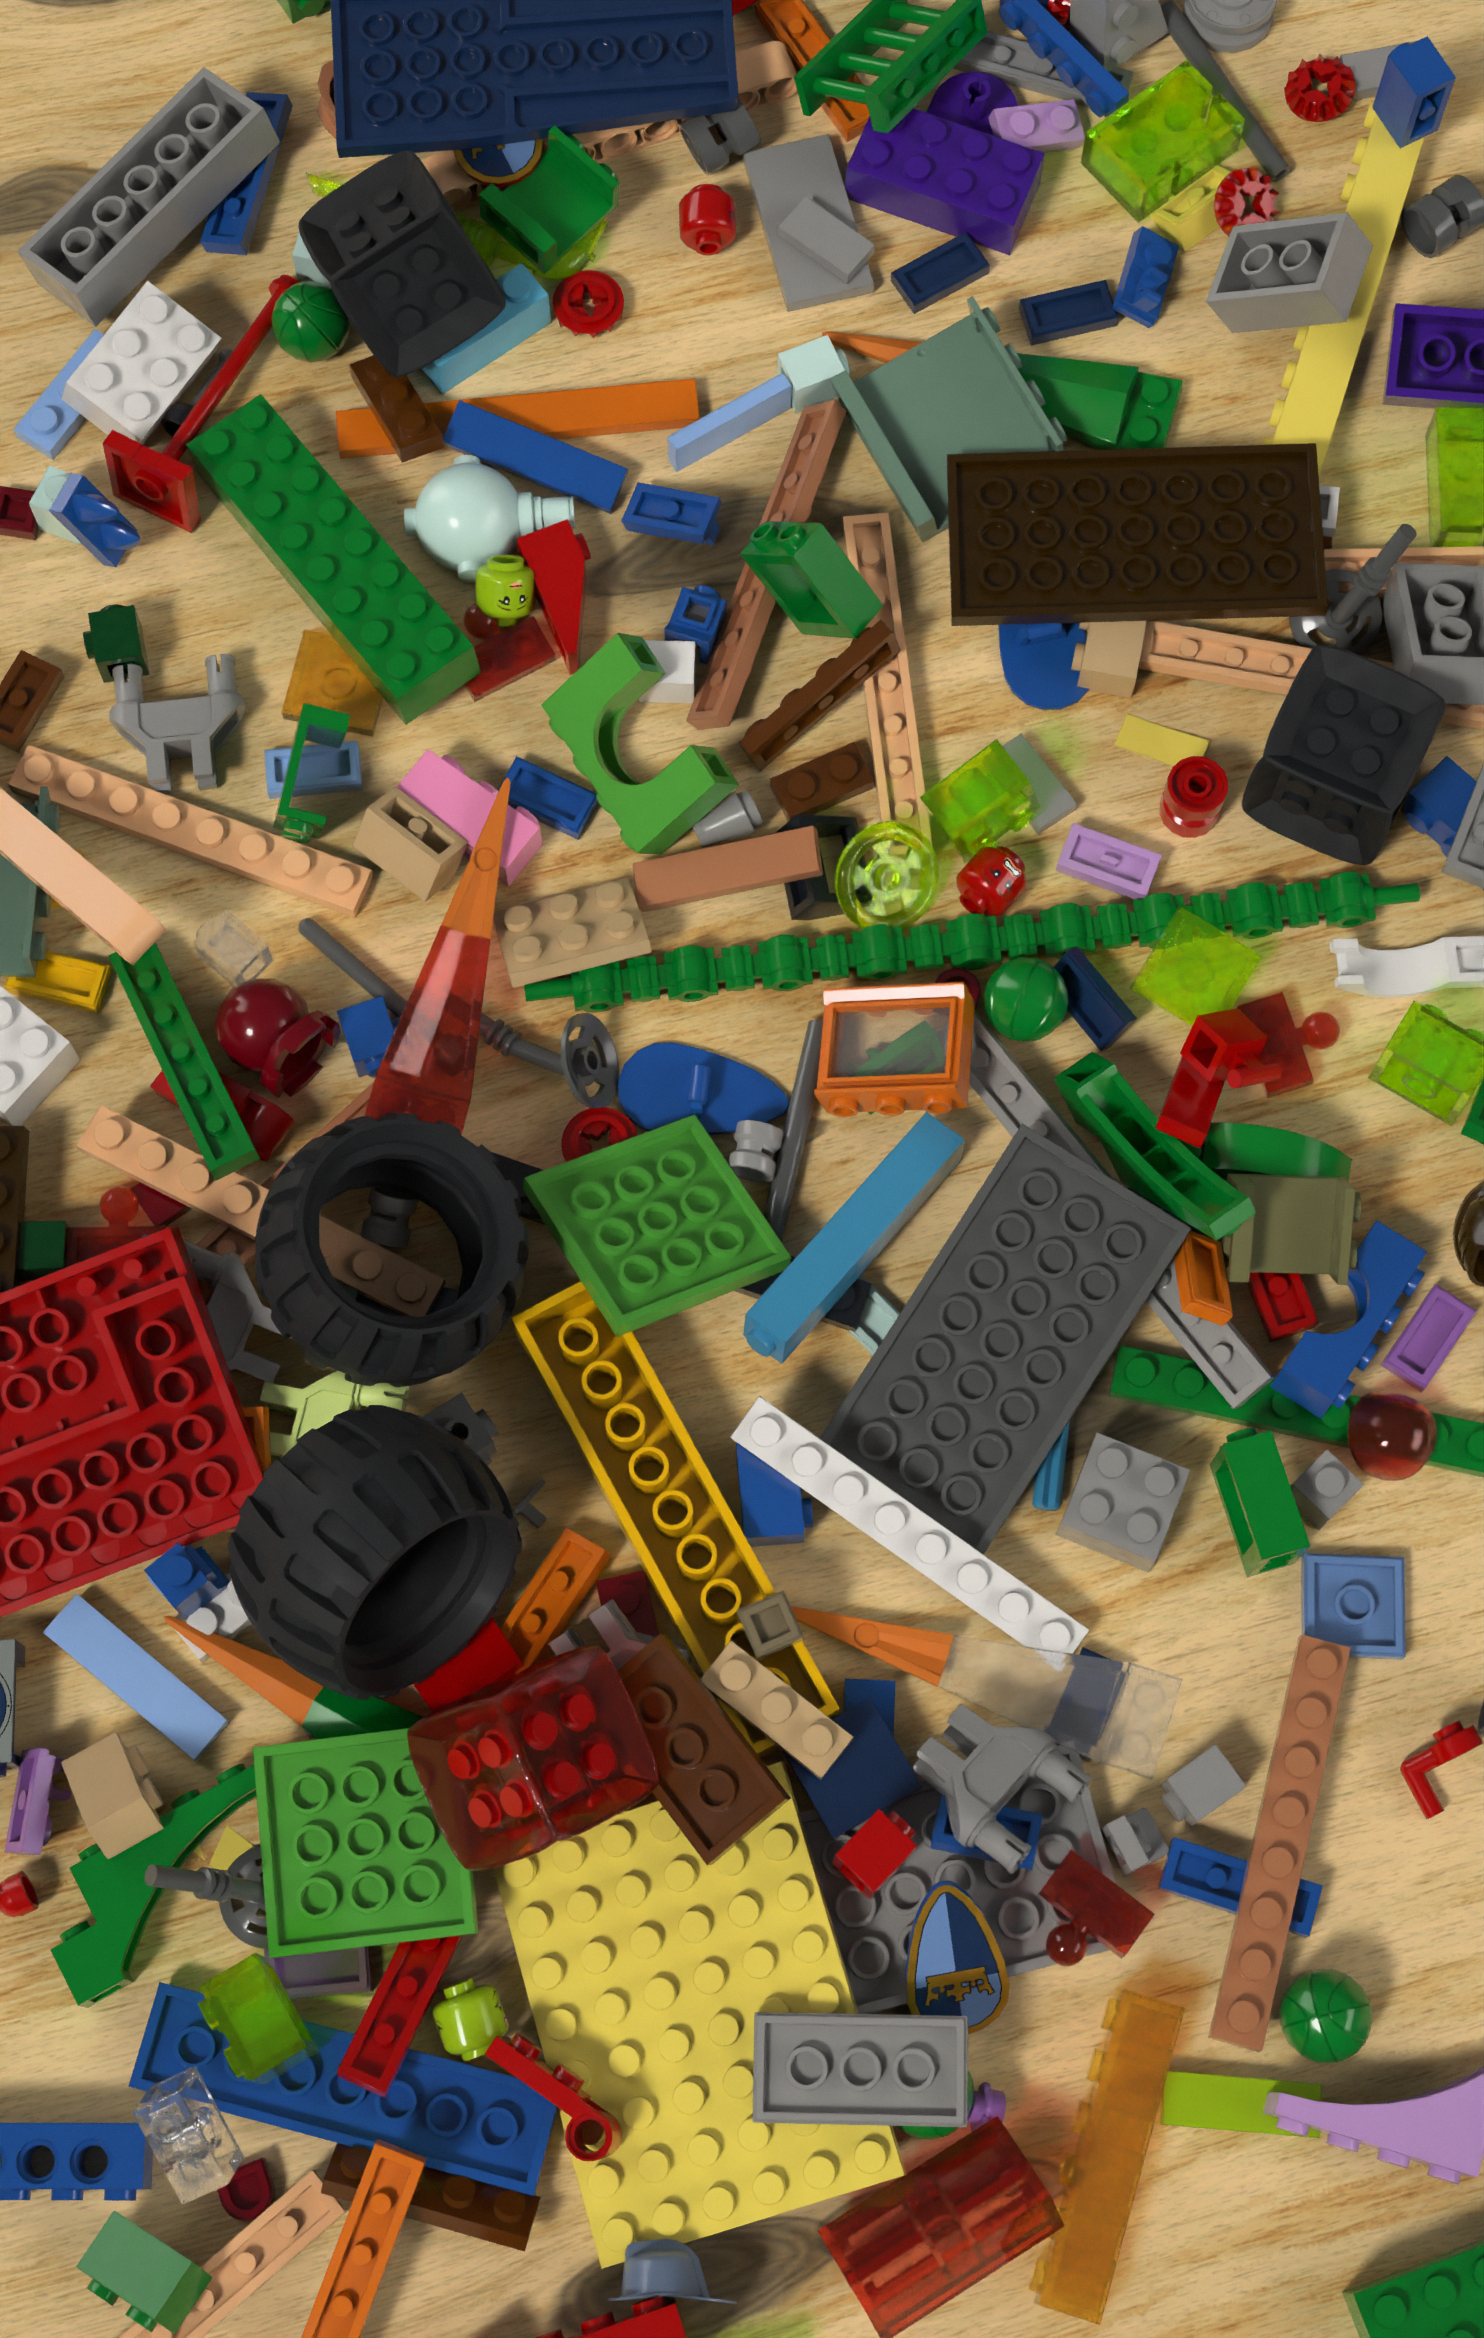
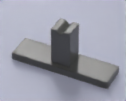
M543 1479L536 1484L514 1509L516 1516L521 1513L537 1528L547 1518L529 1502L545 1485Z

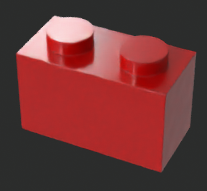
M878 1809L836 1853L832 1865L870 1901L911 1858L917 1848V1845L912 1841L916 1833L894 1811L887 1817Z

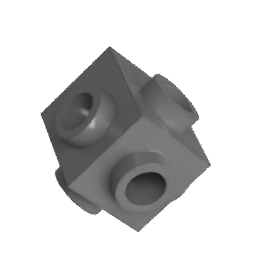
M462 1392L423 1416V1418L438 1424L458 1438L466 1437L463 1442L487 1466L492 1462L490 1456L497 1452L492 1437L499 1433L485 1410L482 1408L475 1413Z

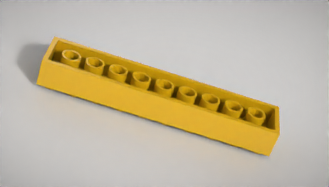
M581 1281L511 1317L515 1334L645 1571L684 1646L691 1651L693 1655L691 1659L700 1676L702 1677L730 1641H733L756 1660L736 1611L774 1595L776 1592L633 1332L631 1331L616 1337ZM803 1641L757 1660L830 1719L839 1715L840 1708ZM714 1696L761 1759L780 1749Z

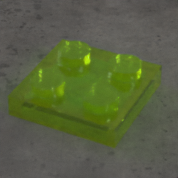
M1178 907L1129 989L1192 1027L1198 1015L1230 1010L1263 956L1185 908Z

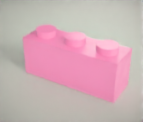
M428 749L399 783L397 788L465 839L468 845L463 855L470 859L496 799L498 790L485 781L476 783L466 776L464 768L452 757L443 755L441 758ZM509 805L507 807L498 880L508 887L543 845L539 821L532 813L520 806L516 809Z

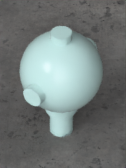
M473 455L456 457L453 460L452 466L442 469L425 484L417 499L416 507L404 509L406 536H418L425 552L436 563L448 570L457 572L459 580L467 583H475L476 570L481 565L487 563L488 557L493 555H512L517 547L516 538L567 519L571 528L575 529L573 496L571 498L569 496L541 498V496H532V492H517L504 475L491 467L482 465L480 459Z

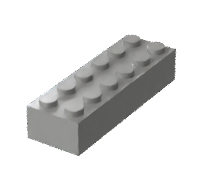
M203 67L17 251L37 284L96 327L280 143L264 108Z

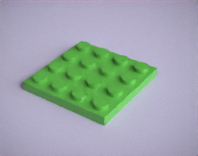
M695 1114L524 1178V1192L616 1337L780 1273L791 1262L792 1257Z
M453 1722L253 1747L269 1958L479 1934L465 1780L456 1777L452 1773L447 1760L449 1751L453 1749V1746L461 1738L460 1728H458L460 1727L459 1723Z

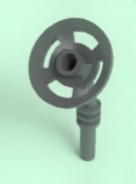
M1401 524L1377 557L1369 558L1358 574L1341 569L1326 570L1327 597L1330 601L1326 616L1289 617L1290 629L1297 644L1306 648L1315 647L1317 644L1311 640L1307 632L1317 627L1324 636L1336 639L1335 647L1358 655L1364 653L1376 639L1381 626L1382 609L1377 593L1392 576L1391 568L1417 536L1416 530L1411 525ZM1338 581L1354 585L1347 594L1338 592ZM1354 616H1358L1356 625L1347 633L1345 628L1352 623ZM1365 616H1370V623L1367 632L1365 633L1363 638L1353 646L1351 639L1357 636V634L1361 631L1364 625Z
M450 993L442 1004L443 1010L484 1036V1043L487 1045L493 1043L492 1048L496 1051L501 1050V1054L505 1057L511 1054L565 1076L571 1091L584 1106L591 1109L607 1106L614 1098L619 1079L617 1053L607 1028L596 1016L590 1013H580L572 1016L567 1021L562 1033L561 1054L521 1039L522 1033L517 1030L513 1032V1027L510 1025L504 1027V1021L501 1019L492 1020L453 993ZM576 1027H581L578 1039L569 1041L571 1032ZM592 1039L595 1041V1043H596V1045H597V1048H598V1050H599V1054H598V1052H597V1049H596L594 1043L592 1042ZM596 1082L600 1087L594 1096L589 1097L585 1086Z
M260 1846L244 1852L230 1865L228 1870L201 1867L197 1871L154 1864L147 1867L145 1883L148 1886L193 1892L198 1899L218 1901L225 1924L238 1939L253 1947L268 1948L267 1935L257 1934L247 1929L251 1922L261 1927H267L266 1919L256 1916L259 1909L265 1911L264 1885L261 1874H263L262 1865L257 1866L256 1860L261 1859ZM239 1874H241V1875H242L243 1877H245L246 1879L237 1878V1877L239 1876ZM232 1898L243 1900L245 1907L234 1912Z

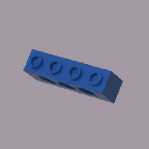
M0 2123V2155L2 2159L0 2166V2200H30L31 2189H52L51 2200H83L84 2189H104V2200L136 2201L137 2189H151L155 2124ZM46 2146L53 2152L55 2163L52 2171L47 2176L41 2178L34 2173L31 2160L37 2149ZM99 2146L106 2152L108 2164L105 2171L100 2176L94 2178L86 2172L84 2158L91 2148Z

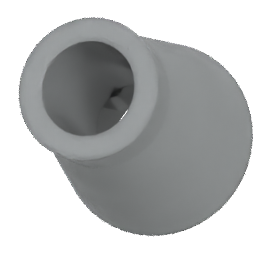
M748 789L738 794L734 790L693 826V829L702 847H705L711 843L755 833L754 828L764 822Z

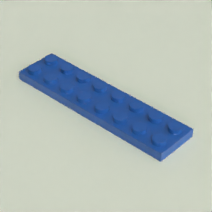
M159 1982L129 2087L347 2146L363 2147L372 2152L377 2139H380L427 2158L425 2167L535 2195L558 2107L517 2077L409 2049L386 2098L337 2075V2070L355 2034Z

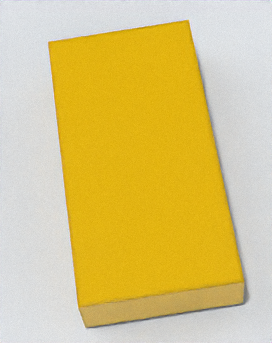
M46 951L45 960H38L36 978L7 977L4 988L12 994L98 1014L112 970L109 965Z

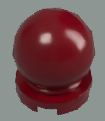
M274 978L249 979L230 989L218 1009L215 1022L219 1043L230 1060L249 1071L262 1072L260 1078L262 1086L276 1098H280L283 1091L291 1097L311 1082L323 1068L316 1061L323 1053L327 1043L333 1048L336 1047L341 1032L338 1022L325 1012L319 1010L309 1013L305 1000L295 988Z

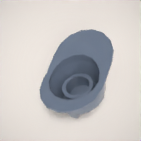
M670 2239L639 2241L627 2245L621 2296L608 2298V2301L665 2296L737 2304V2301L710 2298L699 2258L688 2246L677 2240Z

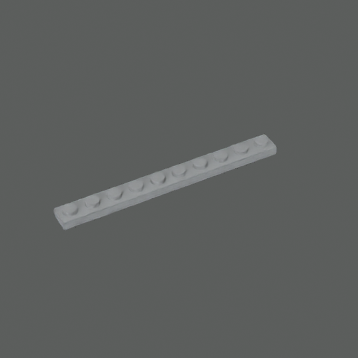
M975 1011L969 1084L1010 1135L1014 1137L1023 1123L1113 1179ZM949 1023L937 1033L945 1054L947 1052ZM1173 1257L1146 1302L1233 1409H1239L1272 1381L1275 1375L1230 1321L1221 1326L1181 1311Z

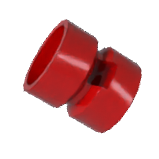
M1191 756L1180 760L1172 767L1160 801L1161 819L1163 824L1172 833L1181 837L1196 838L1207 834L1214 828L1228 793L1227 776L1217 762L1206 757Z

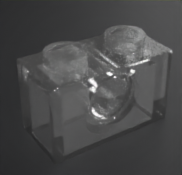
M196 2066L150 2086L133 2111L134 2117L182 2205L229 2184L244 2155Z

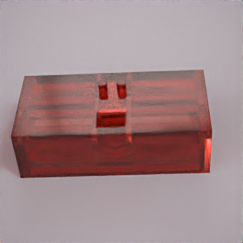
M996 2116L908 2172L907 2175L897 2179L817 2231L880 2338H893L1063 2228L1064 2223L1050 2193L999 2117Z

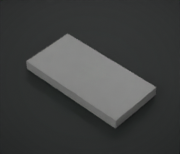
M829 134L744 153V166L787 312L874 293V282L868 262L846 284L777 235V226L805 196L858 232Z
M755 2012L753 2123L968 2127V2016Z

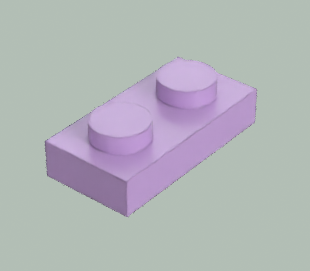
M1075 99L993 109L988 117L993 136L1042 153L1080 148L1086 140Z
M1073 823L1058 860L1056 871L1139 900L1147 896L1162 855Z

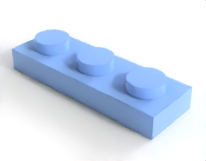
M96 329L93 330L14 428L18 439L52 460L55 459L86 420L85 417L61 400L67 380L104 336L103 333Z

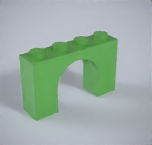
M617 633L541 705L550 718L549 725L552 731L565 741L574 755V765L584 776L589 778L598 792L596 797L599 804L605 811L612 814L621 828L620 835L624 843L636 853L661 855L739 784L715 747L690 745L663 771L648 782L640 783L629 774L621 760L618 747L621 722L628 709L661 679L666 672L643 637Z

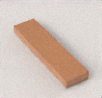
M813 825L633 863L637 905L642 912L823 875L818 831Z

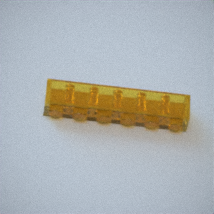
M1127 1989L1119 1991L1117 1999L1109 1997L1106 2002L1100 2028L1108 2030L1103 2051L1094 2049L1086 2075L1087 2080L1094 2082L1089 2102L1080 2100L1072 2125V2131L1080 2134L1074 2154L1065 2153L1057 2184L1065 2186L1060 2207L1051 2205L1044 2226L1043 2237L1051 2239L1045 2260L1036 2259L1029 2281L1028 2290L1036 2292L1034 2303L1098 2325L1101 2324L1185 2011L1184 2007Z

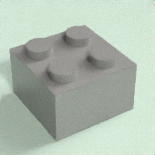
M1096 1433L1056 1535L1149 1573L1157 1560L1191 1470Z

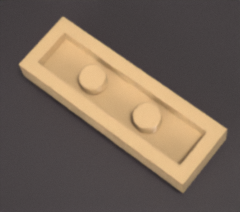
M733 1641L729 1642L701 1678V1681L711 1694L820 1780L853 1740L852 1735Z

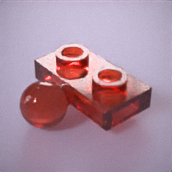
M476 603L467 608L463 619L465 629L471 636L483 640L482 643L474 646L481 673L464 684L474 702L556 661V654L534 616L499 633V619L484 614Z
M1283 992L1237 1006L1268 1037L1258 1060L1261 1063L1274 1061L1281 1067L1282 1073L1278 1080L1262 1083L1266 1097H1274L1312 1085L1314 1078L1302 1046L1309 1045L1318 1050H1324L1333 1046L1340 1035V1026L1337 1019L1327 1012H1315L1304 1020L1302 1027L1295 1028Z
M117 1186L110 1188L102 1195L99 1205L103 1218L109 1222V1227H68L66 1267L138 1240L144 1234L148 1236L167 1227L128 1226V1223L138 1213L139 1202L137 1196L126 1187Z
M1073 1850L1067 1853L1038 1893V1895L1071 1919L1069 1924H1061L1054 1927L1046 1939V1951L1050 1959L1056 1964L1065 1967L1074 1966L1082 1961L1087 1952L1086 1936L1088 1933L1122 1959L1155 1915Z

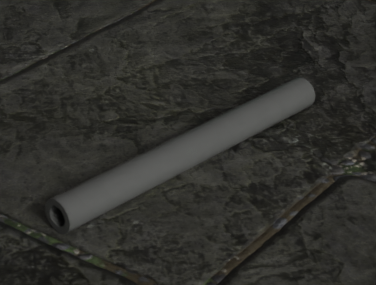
M1173 0L1163 3L1161 9L1168 32L1264 171L1271 177V181L1277 182L1284 178L1290 171L1288 163Z
M810 1020L808 1022L783 1129L784 1135L776 1159L774 1178L771 1181L763 1215L781 1242L785 1232L816 1097L814 1089H817L823 1021Z

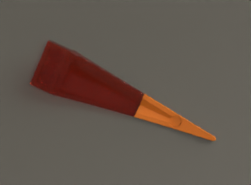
M509 778L503 780L376 1073L365 1116L373 1117L374 1120L380 1119L387 1113H412L418 1115V1120L434 1124L441 1120L459 1128V1134L462 1135L472 1097L485 979L511 784Z

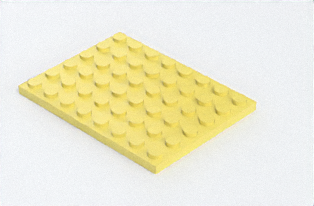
M783 1762L767 1767L791 1799L712 1865H706L659 1801L494 1853L491 1859L546 2064L553 2069L556 2068L558 2063L562 2064L585 2081L580 2089L592 2096L591 2100L611 2113L618 2120L621 2127L622 2138L620 2145L611 2156L596 2161H582L571 2154L601 2269L625 2262V2250L627 2245L632 2242L670 2239L684 2244L907 2175L892 2126L753 2123L755 2012L859 2014L785 1763ZM558 2108L564 2132H566L572 2117ZM590 2120L583 2127L582 2140L587 2148L598 2151L605 2142V2130L599 2122Z

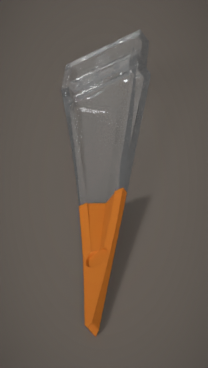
M791 1606L797 1621L1019 1726L1042 1730L1054 1738L1056 1743L1100 1764L1103 1763L1149 1779L1154 1777L1183 1680L1182 1678L1131 1662L995 1642Z

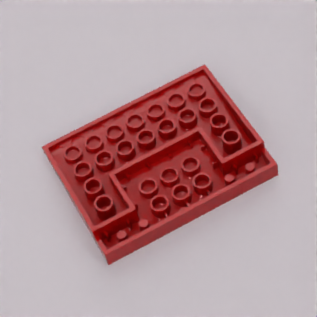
M179 1226L168 1227L0 1293V1617L163 1555L178 1542L184 1547L237 1526L240 1519L239 1511L247 1496L253 1494L263 1480L265 1471Z

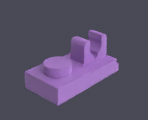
M33 1748L22 1750L4 1853L23 1856L41 1855L42 1846L48 1843L52 1832V1817L48 1815L50 1805L48 1800L67 1801L71 1798V1791L60 1790L55 1786L54 1782H51L52 1775L58 1771L64 1772L61 1762L66 1759L48 1755L49 1749Z

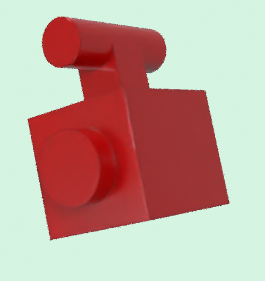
M1238 1008L1198 1015L1180 1051V1054L1209 1083L1227 1080L1232 1088L1276 1081L1281 1077L1282 1073L1281 1067L1277 1062L1261 1063L1258 1060L1268 1037Z

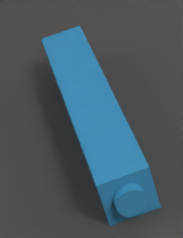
M926 1112L748 1310L745 1315L743 1336L746 1337L751 1348L762 1356H772L782 1364L960 1163L965 1139Z

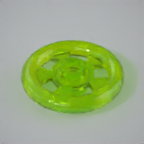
M885 821L864 828L845 846L836 866L835 892L844 914L861 929L878 924H886L892 927L901 926L902 930L909 927L926 912L935 896L939 880V866L936 853L929 840L919 830L909 824ZM894 840L909 846L904 859L890 854ZM871 848L877 854V857L871 860L864 870L858 865V862L862 855ZM910 869H920V880L917 889H908ZM890 871H893V880L886 886L885 877ZM865 884L872 899L862 906L857 899L855 890ZM900 898L902 909L886 915L884 902H891Z

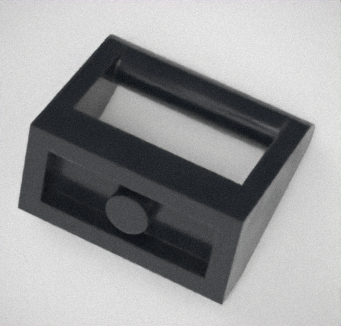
M797 814L776 832L779 833L813 825L818 831V838L842 835L854 894L829 892L820 849L823 875L784 883L791 920L808 921L865 911L875 907L857 818Z

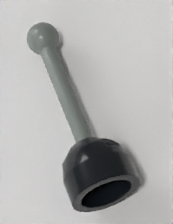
M223 349L219 353V363L190 404L181 402L175 404L167 411L161 420V425L171 437L179 429L233 350Z

